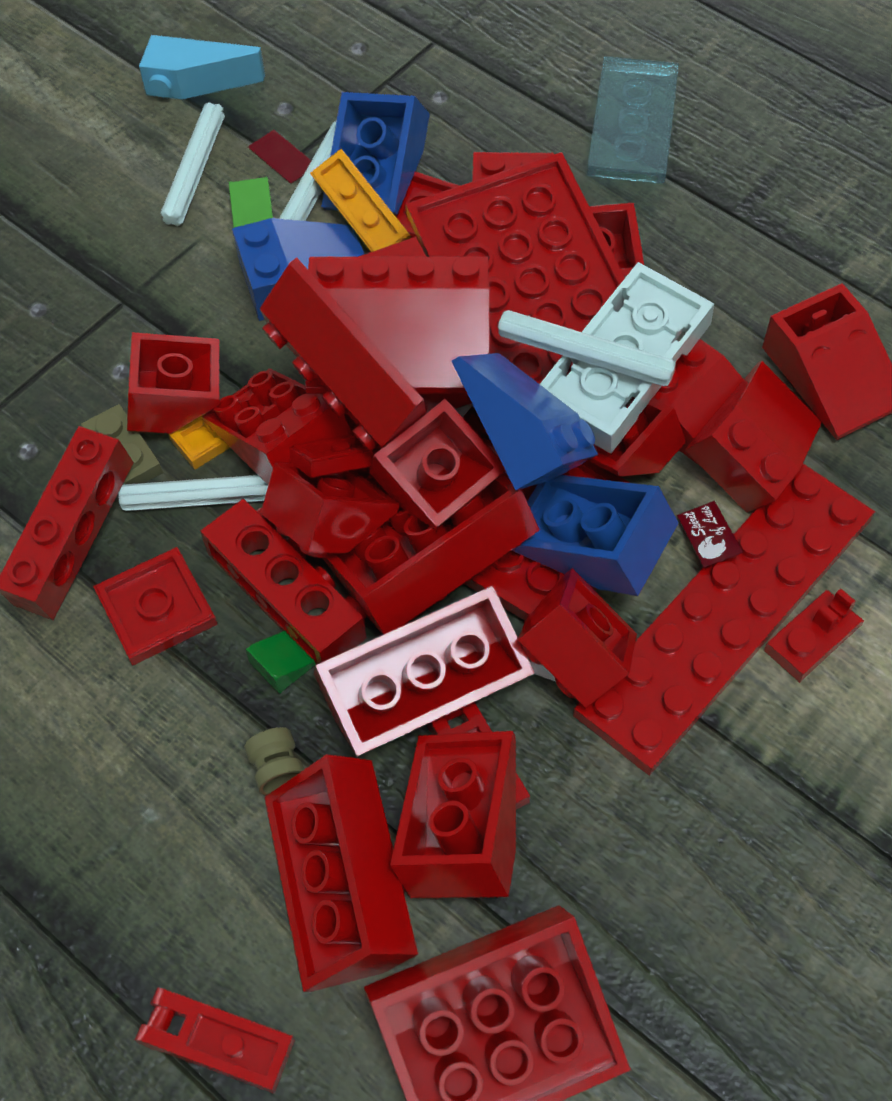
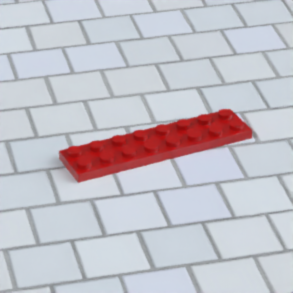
M803 463L801 469L775 501L757 508L733 534L743 553L705 568L703 567L635 641L629 674L587 708L579 703L574 708L573 716L650 776L871 522L875 511Z

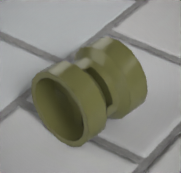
M277 727L259 732L246 741L244 745L249 762L256 765L257 768L254 777L260 794L268 795L304 770L301 760L294 757L293 750L296 745L291 731L287 728Z

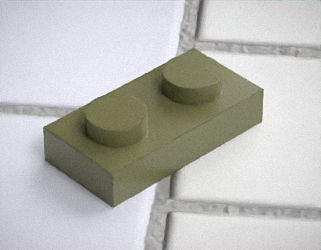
M120 404L81 423V426L119 439L134 462L123 485L146 483L163 473L159 461L138 431H127V414Z

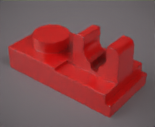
M843 589L837 591L835 596L829 590H826L769 640L764 652L800 683L862 626L864 620L852 611L856 600Z

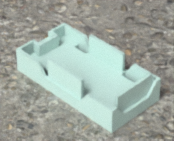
M638 262L582 332L672 359L676 364L681 354L687 355L711 325L714 303ZM682 332H685L686 334L678 342L676 339ZM562 356L540 383L541 386L578 413L580 419L585 420L589 424L595 436V445L610 454L661 387L658 384L567 356ZM571 361H572V362H573V365H572V367H571V371H570V373L567 375L568 369H569L570 364H571ZM631 397L635 398L628 408L624 407Z

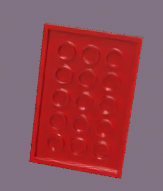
M562 152L406 204V214L427 257H488L489 354L500 353L539 384L563 355L501 337L498 334V324L503 312L510 310L582 332L625 279ZM571 361L570 367H569V369H568L567 375H568V374L570 373V371H571V367H572V365H573V362H572V361Z

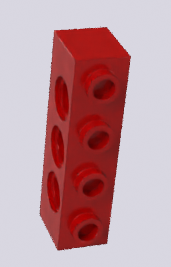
M78 426L0 574V593L13 606L54 620L134 463L119 439Z
M243 498L200 530L207 554L282 631H286L315 661L316 665L357 647L367 639L364 624L366 614L360 604L351 596L344 598L335 589L336 586L331 576L321 566H317L314 569L305 560L306 556L305 553L300 551V545L290 537L284 539L276 531V526L261 514L262 508L255 510ZM255 550H265L259 555H250ZM283 579H296L294 582L288 585L278 584ZM315 608L326 609L324 613L317 616L307 614Z

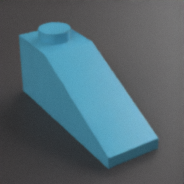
M151 35L139 65L146 95L174 99H187L263 82L265 78L260 47Z

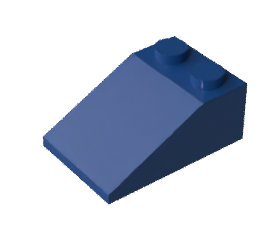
M342 92L330 157L342 149L391 212L397 215L424 151L430 114L415 96ZM324 193L321 207L327 210H338Z
M270 218L232 228L238 260L259 321L265 320L260 307L288 264L296 257L308 269L309 257H358L364 255L359 238L350 225Z
M500 353L458 356L451 361L515 490L553 480L598 455L594 447L595 436L589 424L585 420L580 419L578 413Z
M560 475L553 480L539 483L534 489L527 503L540 531L525 540L519 547L512 549V551L563 574L573 568L589 585L597 589L638 596L679 522L659 486Z

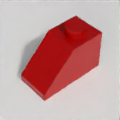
M652 398L611 454L594 444L598 455L588 461L619 477L659 473L686 443L675 408Z

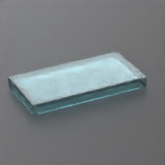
M604 56L587 176L665 184L679 63Z

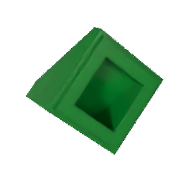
M286 631L256 642L246 649L249 663L279 694L316 665L315 661Z

